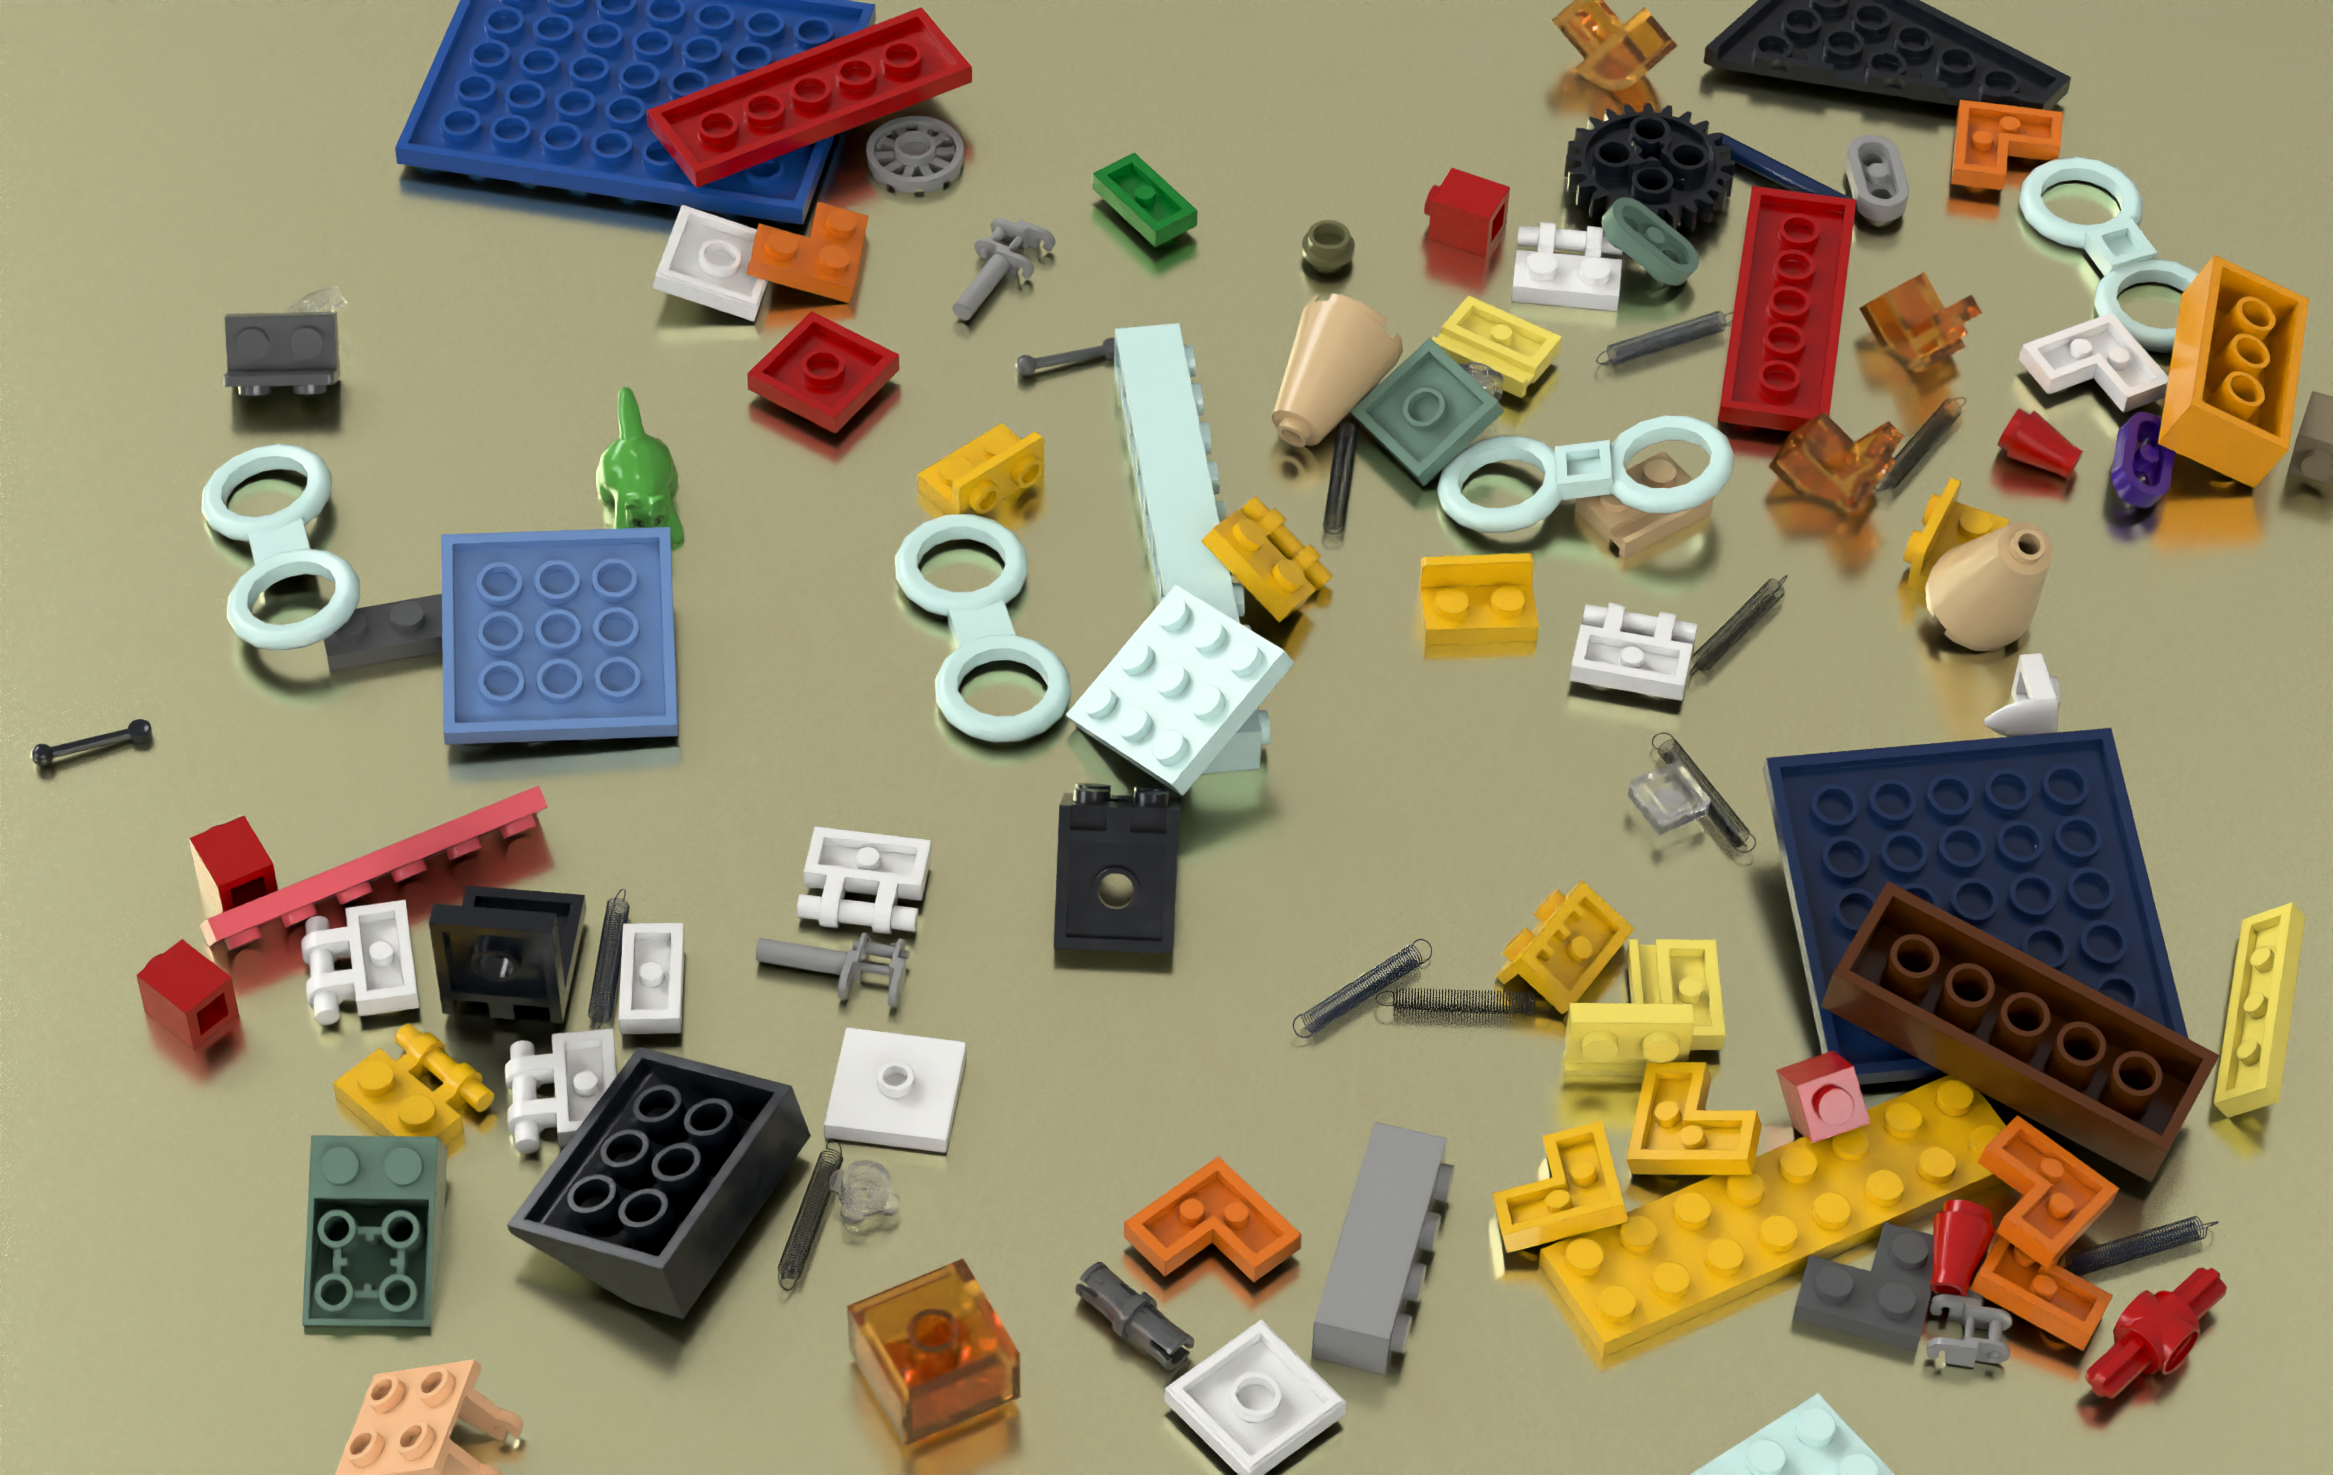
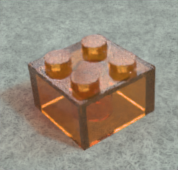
M964 1258L847 1306L849 1350L904 1447L1021 1398L1020 1353Z

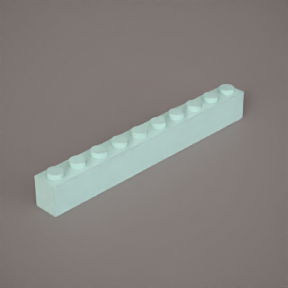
M1179 323L1115 329L1114 368L1159 604L1173 587L1178 585L1240 623L1239 617L1244 616L1245 613L1242 584L1232 583L1230 575L1233 574L1201 542L1216 525L1227 518V510L1224 501L1215 502L1214 494H1219L1220 490L1219 472L1216 461L1207 462L1206 455L1211 454L1212 448L1211 433L1208 421L1199 422L1198 418L1199 415H1203L1204 406L1201 384L1191 383L1190 378L1195 377L1196 374L1193 345L1183 344ZM1249 624L1243 625V626H1245L1246 628H1248V629L1251 630V627H1250ZM1256 709L1202 774L1260 769L1261 745H1267L1271 742L1268 711Z

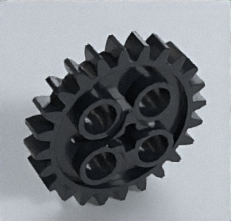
M1645 103L1643 112H1635L1629 104H1624L1623 115H1617L1614 111L1607 108L1604 111L1603 121L1589 117L1587 129L1577 127L1574 141L1568 142L1564 177H1568V192H1576V205L1590 204L1589 216L1591 218L1604 214L1617 199L1628 197L1641 202L1673 229L1676 230V224L1681 223L1692 231L1695 229L1697 217L1710 222L1713 209L1722 211L1725 205V198L1731 196L1735 161L1730 160L1732 148L1731 146H1722L1723 134L1721 132L1708 134L1709 122L1707 120L1693 125L1691 123L1692 112L1687 111L1678 118L1672 116L1673 110L1670 105H1667L1661 113H1654L1650 103Z

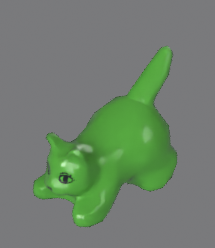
M623 387L619 392L617 408L620 436L605 447L601 456L600 464L596 471L598 493L605 502H615L614 529L670 527L671 544H678L684 538V529L670 493L676 491L678 483V473L669 448L660 439L645 433L634 393L629 387Z

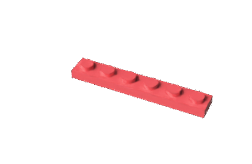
M538 785L208 918L200 927L209 947L225 941L228 951L237 949L262 938L259 927L275 920L281 919L284 928L291 927L317 916L318 913L315 908L317 903L336 896L339 905H345L373 893L370 882L391 874L396 884L427 871L428 868L424 860L446 852L449 861H453L483 848L479 840L480 837L500 830L503 839H507L534 828L537 825L533 816L539 814L548 806Z

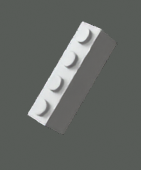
M1374 1122L1314 1320L1311 1358L1386 1375L1392 1352L1404 1353L1412 1316L1403 1313L1407 1300L1419 1301L1426 1274V1265L1420 1264L1418 1261L1422 1249L1431 1252L1434 1249L1441 1215L1433 1213L1436 1200L1447 1202L1452 1187L1455 1165L1445 1163L1447 1138Z

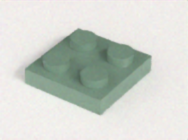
M1428 338L1350 412L1371 436L1425 486L1491 425L1504 410L1488 391L1431 338Z

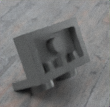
M337 312L227 314L224 317L227 372L223 375L224 387H238L240 395L256 396L272 393V386H293L295 394L310 395L327 392L326 385H333L339 379L340 360Z

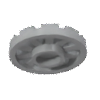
M926 116L896 118L879 126L869 137L866 146L867 166L872 171L874 179L885 187L891 185L895 187V190L903 193H915V190L923 189L924 193L943 187V183L955 180L961 171L964 160L963 141L953 127L941 120Z

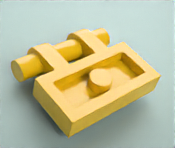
M1254 496L1241 510L1238 509L1216 525L1201 542L1280 623L1304 604L1316 590L1319 591L1333 578V575L1319 562L1322 556L1311 544L1305 547L1284 525L1287 521L1276 508L1270 511Z
M410 1023L403 1025L394 1037L395 1043L406 1051V1054L395 1061L381 1048H378L333 1082L335 1098L380 1136L439 1137L445 1145L464 1131L462 1116L455 1110L467 1102L476 1111L482 1112L494 1100V1093L482 1083L483 1077L476 1069L468 1063L459 1064L445 1052L446 1046L440 1039L430 1032L421 1033ZM429 1071L443 1082L433 1092L419 1081Z

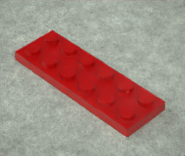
M920 7L647 110L648 127L693 185L698 188L972 83V66L924 9Z
M1752 186L1718 415L1719 422L1826 436L1856 208L1855 199Z

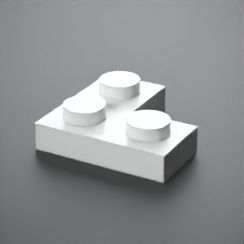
M2113 313L2061 330L2021 346L2019 361L2047 394L2094 378L2123 413L2158 401L2166 396L2168 376Z

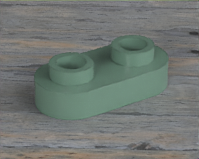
M1628 197L1619 198L1602 216V227L1610 244L1625 252L1645 268L1658 282L1673 286L1681 285L1698 268L1699 258L1693 245L1641 202Z

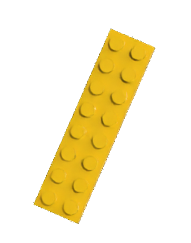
M1947 1075L1867 1109L1870 1124L1812 1143L1804 1136L1757 1156L1752 1175H1713L1627 1212L1629 1222L1571 1236L1540 1249L1539 1265L1603 1358L1806 1269L1809 1255L1827 1260L1881 1236L1884 1222L1903 1227L1942 1210L1943 1204L1948 1200H1964L2003 1183L2004 1181L1980 1165L1978 1160L1984 1148L2006 1125L1980 1091Z

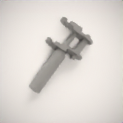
M995 218L990 225L991 236L988 239L979 238L974 245L976 253L988 262L953 305L955 315L962 320H969L1005 274L1015 277L1021 267L1023 269L1022 276L1029 279L1034 273L1032 262L1014 251L1017 247L1024 249L1030 247L1036 250L1040 246L1041 239L1044 241L1043 248L1046 251H1051L1056 243L1053 234L1045 228L1021 219L1014 223L1003 218ZM1002 240L1010 243V245L1005 246L999 242Z
M864 932L861 934L859 942H853L852 950L848 949L847 952L760 938L756 948V961L840 975L838 998L847 999L848 988L851 989L853 980H859L862 971L889 976L890 983L888 1006L897 1007L898 997L901 996L906 979L905 959H909L910 951L904 950V939L899 938L896 946L869 942L868 933ZM867 955L891 958L889 967L864 962Z
M1988 1249L1970 1283L1967 1297L1940 1294L1931 1299L1930 1312L1933 1315H1941L1943 1307L1949 1308V1319L1961 1322L1962 1326L1965 1327V1337L1963 1340L1946 1337L1931 1339L1927 1344V1356L1929 1358H1938L1939 1351L1942 1350L1946 1351L1945 1359L1947 1364L1973 1368L1975 1361L2002 1363L2009 1359L2010 1348L2002 1342V1331L2011 1327L2012 1316L2002 1309L1984 1307L1985 1297L1970 1290L1977 1273L1988 1256ZM1975 1328L1989 1330L1988 1339L1975 1338Z

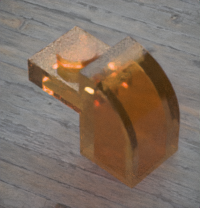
M1574 0L1551 20L1584 58L1575 69L1591 83L1608 90L1618 91L1629 88L1678 46L1645 7L1623 24L1604 0Z
M1925 272L1859 308L1882 349L1904 368L1913 371L1927 369L1965 348L1966 346L1961 337L1968 334L1964 323L1982 314L1972 294L1945 309Z
M1823 412L1791 432L1768 467L1802 499L1836 512L1854 511L1864 506L1880 479L1894 466L1896 460L1892 457V454L1904 436L1888 421L1854 442Z

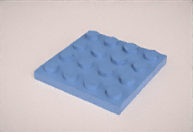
M670 527L441 534L443 733L445 745L678 736Z

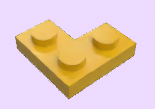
M1647 1062L1626 1158L1631 1174L1752 1175L1762 1127L1757 1110H1705L1711 1083V1075L1706 1062Z
M1602 1120L1542 1136L1552 1178L1492 1193L1507 1253L1629 1222Z

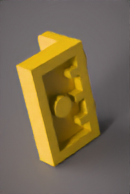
M1000 423L917 474V488L947 515L984 514L1001 500L1021 488L1031 486L1039 477L1044 475V438L1037 432H1033L1020 439L1008 427Z
M1950 478L1941 496L1934 493L1931 495L1922 520V525L1926 526L1923 532L1914 530L1908 541L1903 558L1904 562L1911 564L1907 587L1926 593L1925 586L1930 571L1943 554L1954 547L2009 525L2010 520L1959 503L1958 497L1961 481Z
M1501 553L1422 558L1418 599L1425 645L1537 641L1539 624L1532 586L1534 573L1533 555L1531 553Z
M1583 880L1564 895L1558 889H1555L1537 907L1533 916L1539 920V923L1532 931L1527 927L1523 928L1507 944L1501 953L1508 961L1495 976L1500 982L1506 984L1519 974L1552 1006L1554 1005V1008L1562 1015L1569 1010L1570 1003H1576L1635 929Z

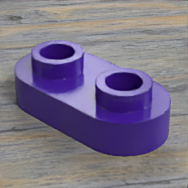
M2149 412L2135 413L2119 429L2111 471V480L2118 496L2126 503L2141 508L2153 506L2168 491L2175 451L2158 444L2162 419Z

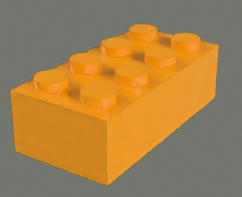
M2213 255L2181 296L2158 444L2214 469L2227 477L2255 488L2289 450L2309 299L2219 256Z

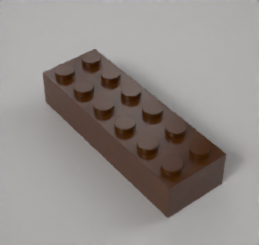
M1889 881L1885 884L1833 972L1821 1005L1822 1008L2151 1183L2220 1056Z

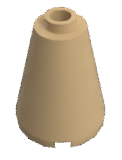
M1331 294L1328 301H1318L1319 295L1312 296L1304 307L1272 414V421L1277 428V433L1286 443L1295 447L1319 444L1398 363L1403 353L1400 336L1396 333L1392 340L1383 329L1387 320L1379 312L1361 301L1342 294Z
M2015 522L1954 547L1943 554L1932 567L1925 590L1927 608L1932 618L1936 615L1940 623L1947 629L1944 634L1953 642L1975 651H1996L2019 639L2028 630L2033 621L2051 564L2053 548L2049 537L2041 528L2034 524Z

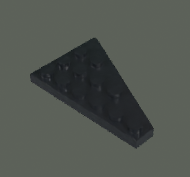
M1757 0L1705 47L1703 63L1715 68L1959 106L1960 100L2051 110L2068 93L2071 81L2070 76L1920 0Z

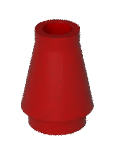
M2021 408L2015 412L1997 444L1998 447L2008 452L2007 458L2056 473L2065 479H2068L2084 452L2074 446L2035 410L2030 414Z
M1948 1200L1943 1204L1942 1212L1934 1215L1933 1275L1930 1289L1935 1293L1967 1297L1970 1283L1996 1233L1995 1228L1991 1225L1993 1214L1986 1207L1966 1200Z

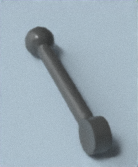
M1115 338L1104 340L1102 346L1039 358L1023 355L1016 361V371L1022 376H1029L1039 368L1104 356L1106 359L1114 360Z

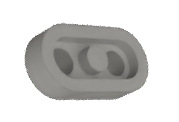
M1864 135L1854 139L1848 146L1845 169L1852 197L1856 200V209L1866 218L1877 222L1891 221L1899 218L1906 210L1909 186L1898 147L1891 140L1878 135Z

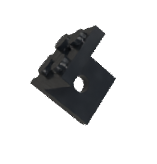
M1078 783L1074 793H1064L1059 805L1054 948L1173 954L1181 798L1169 797L1170 788L1135 786L1133 796L1111 795V785ZM1110 874H1122L1133 885V897L1123 906H1110L1100 897L1099 884L1103 878Z
M466 885L462 906L433 904L429 928L442 1013L455 1014L458 1000L488 1002L490 1017L515 1019L517 1006L525 1005L549 1007L551 1022L563 1023L586 915L585 895Z

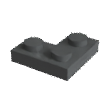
M1884 1222L1871 1271L1809 1255L1795 1304L1793 1319L1917 1352L1932 1294L1930 1283L1933 1275V1235Z

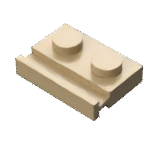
M1664 451L1626 470L1627 475L1634 481L1651 488H1673L1685 485L1693 480ZM1609 494L1576 498L1575 511L1608 543L1614 542L1620 548L1619 554L1625 559L1711 515L1713 498L1696 508L1667 514L1646 513L1628 507L1614 495Z

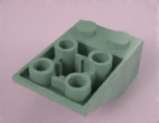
M311 1135L302 1326L431 1328L446 1193L447 1146L439 1137Z

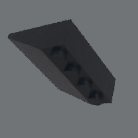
M638 1047L509 1221L507 1227L512 1235L630 1304L684 1319L811 1137L791 1085Z

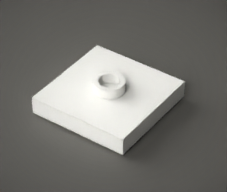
M682 205L657 269L652 288L754 322L768 284L767 280L746 275L757 229Z
M846 1027L824 1122L825 1138L946 1153L967 1056L966 1042Z
M1262 1319L1164 1388V1401L1238 1475H1264L1346 1415L1347 1402Z

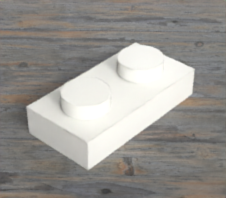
M683 923L623 924L618 1018L620 1034L681 1033L685 945Z

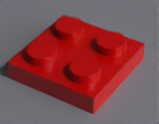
M811 311L747 373L748 390L836 434L900 370L899 354Z

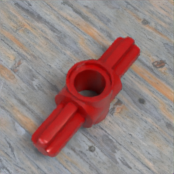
M2197 1268L2172 1292L2163 1290L2153 1294L2146 1290L2140 1293L2126 1307L2115 1324L2113 1330L2115 1345L2086 1371L2085 1379L2092 1386V1392L2100 1398L2104 1396L2115 1398L2141 1373L2155 1374L2157 1371H2160L2167 1375L2175 1370L2188 1356L2199 1338L2198 1320L2226 1294L2227 1286L2220 1279V1273L2213 1268L2208 1270Z

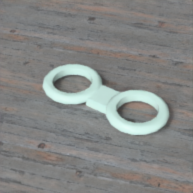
M2068 157L2053 159L2034 168L2022 182L2019 205L2026 221L2043 237L2063 246L2085 249L2104 275L2096 287L2094 307L2099 317L2113 313L2146 351L2158 353L2173 352L2176 328L2161 329L2141 324L2130 318L2121 309L2117 300V296L2123 289L2136 283L2144 282L2168 284L2184 292L2199 274L2196 270L2176 261L2157 258L2158 252L2138 227L2142 221L2144 201L2137 185L2120 169L2100 160ZM2072 180L2091 182L2108 190L2117 199L2121 211L2115 218L2102 224L2082 225L2070 223L2054 215L2045 206L2041 195L2048 187L2059 182Z
M1660 416L1641 421L1620 433L1612 445H1610V440L1555 446V451L1546 443L1526 436L1499 435L1476 441L1462 450L1448 463L1441 472L1437 493L1442 508L1447 515L1460 526L1481 533H1509L1528 528L1549 516L1562 500L1609 494L1614 495L1624 505L1646 513L1673 514L1696 508L1715 497L1731 478L1735 455L1726 435L1711 423L1690 416ZM1666 440L1687 441L1699 445L1710 455V463L1701 476L1685 485L1673 488H1651L1637 483L1626 473L1627 464L1637 452L1651 444ZM1501 460H1520L1532 464L1545 475L1543 485L1534 496L1520 504L1506 508H1485L1471 503L1461 494L1463 483L1472 472L1486 464Z
M274 444L256 447L232 457L217 469L203 490L202 513L212 529L232 540L250 542L255 566L239 578L229 595L227 619L239 638L261 649L285 651L308 647L326 639L349 621L360 601V579L351 564L332 552L311 548L305 525L320 514L331 495L332 473L321 456L302 446ZM274 469L294 470L308 479L307 486L302 495L287 508L273 514L257 517L243 516L226 508L227 499L233 489L246 478L262 471ZM310 574L323 576L335 583V593L328 605L316 615L303 621L277 625L264 623L252 615L253 605L259 595L272 584L287 577Z
M974 514L944 515L922 523L904 538L895 556L896 580L907 598L928 612L948 617V624L957 650L944 660L936 676L935 691L937 705L947 721L970 737L989 742H1019L1045 732L1062 717L1070 700V675L1056 653L1038 641L1017 636L1014 632L1005 604L1019 594L1028 575L1027 552L1014 532L996 520ZM956 539H970L985 543L996 550L1005 562V567L1000 577L989 586L972 592H952L937 588L925 580L918 569V565L922 556L932 547ZM1011 660L1028 665L1040 673L1048 687L1043 700L1031 710L1015 716H993L981 713L964 701L958 688L963 677L976 666L990 661Z

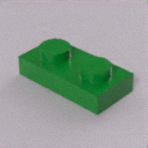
M1135 152L1092 174V189L1154 247L1197 226L1198 210Z

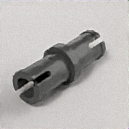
M1103 1262L1091 1265L1082 1274L1080 1280L1086 1283L1088 1287L1079 1283L1076 1285L1075 1293L1105 1315L1113 1323L1112 1330L1123 1340H1128L1130 1337L1148 1351L1167 1370H1173L1184 1362L1190 1352L1184 1349L1182 1345L1188 1349L1193 1348L1194 1338L1157 1310V1302L1149 1294L1142 1292L1140 1295L1109 1270Z

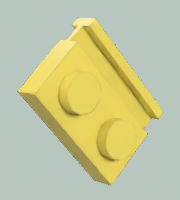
M1468 295L1444 323L1437 338L1433 336L1432 340L1469 375L1519 398H1523L1530 383L1534 384L1560 353L1562 337Z
M1629 939L1627 961L1631 1003L1693 1004L1694 1029L1690 1050H1723L1726 1034L1716 940L1656 939L1655 945H1639L1638 939Z
M1570 1003L1565 1036V1051H1563L1564 1076H1644L1647 1062H1686L1689 1059L1694 1029L1693 1004Z

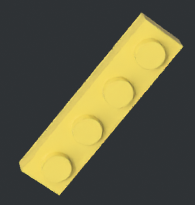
M2293 902L2244 918L2241 922L2214 1105L2227 1118L2280 1101L2306 918Z

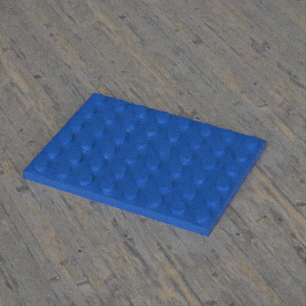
M460 0L395 147L397 164L675 206L685 205L695 209L803 225L835 135L696 188L648 127L647 110L870 27L876 21L875 4L849 0Z

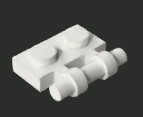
M1540 222V227L1519 225L1517 246L1538 249L1537 252L1516 250L1511 302L1617 311L1622 259L1601 258V254L1622 256V250L1610 244L1605 233H1603V227L1588 226L1587 231L1558 229L1556 228V223ZM1553 250L1585 252V256L1553 253Z
M1609 602L1608 608L1586 604L1571 664L1569 681L1682 701L1698 624L1676 620V614L1659 611L1657 617L1626 611V605Z
M815 826L804 868L805 887L824 890L822 897L799 895L797 918L819 920L820 926L839 928L840 923L871 926L873 933L888 935L892 934L893 929L915 932L918 923V908L896 905L898 898L922 901L932 856L931 840ZM845 892L877 895L875 903L845 900L844 896Z
M406 900L345 908L347 927L330 929L328 919L323 916H314L305 922L306 936L301 941L302 958L310 966L311 978L306 982L307 1002L314 1008L315 1019L319 1024L330 1025L337 1022L340 1017L339 1004L344 999L356 998L359 1017L420 1008ZM351 956L352 969L335 971L334 962L338 957Z
M613 1029L552 1034V1054L535 1055L534 1044L524 1040L516 1041L510 1046L511 1060L505 1065V1082L507 1088L512 1091L513 1104L508 1108L507 1122L509 1132L515 1137V1148L518 1152L523 1154L536 1152L540 1148L539 1134L544 1128L557 1127L559 1147L566 1146L617 1076ZM554 1083L555 1098L537 1099V1089L542 1084Z

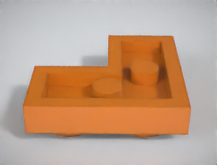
M1960 100L1956 121L1951 184L2003 190L2008 156L2046 161L2058 159L2061 148L2063 112Z
M818 202L812 218L809 237L759 223L754 236L746 275L849 303L855 287L869 216Z
M2018 1115L1984 1148L1978 1160L1980 1165L2024 1196L2004 1216L1996 1232L2047 1270L2112 1204L2120 1189Z
M1219 1156L1124 1222V1238L1164 1276L1213 1243L1247 1277L1255 1282L1301 1249L1302 1234Z
M1999 1234L1977 1273L1970 1290L2084 1351L2113 1295L2058 1266L2059 1259L2047 1270Z

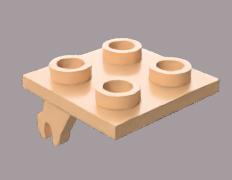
M475 1359L375 1374L366 1392L364 1403L351 1436L346 1443L344 1454L335 1475H503L497 1468L489 1464L480 1463L450 1439L456 1420H462L501 1441L504 1440L507 1431L514 1438L518 1439L524 1423L517 1414L499 1408L474 1389L482 1368Z

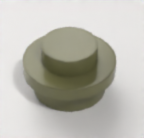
M1323 220L1313 224L1302 240V254L1304 258L1317 267L1325 269L1341 267L1347 264L1354 256V239L1350 235L1348 228L1337 221Z

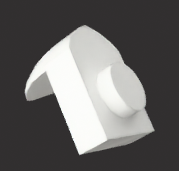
M2042 653L2019 655L2011 691L2014 703L2004 706L1986 717L1984 725L2006 737L2056 733L2058 728V708L2061 701L2059 681L2055 675H2049Z

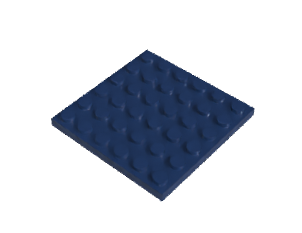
M2111 728L1766 758L1763 773L1821 1051L1824 1054L1833 1050L1854 1065L1859 1085L1937 1078L1948 1075L1821 1007L1833 972L1887 881L2188 1038Z

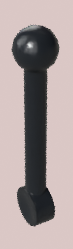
M137 719L129 724L128 729L52 747L47 744H38L31 750V759L36 765L46 766L56 757L131 740L136 744H144L152 737L151 724L147 720Z

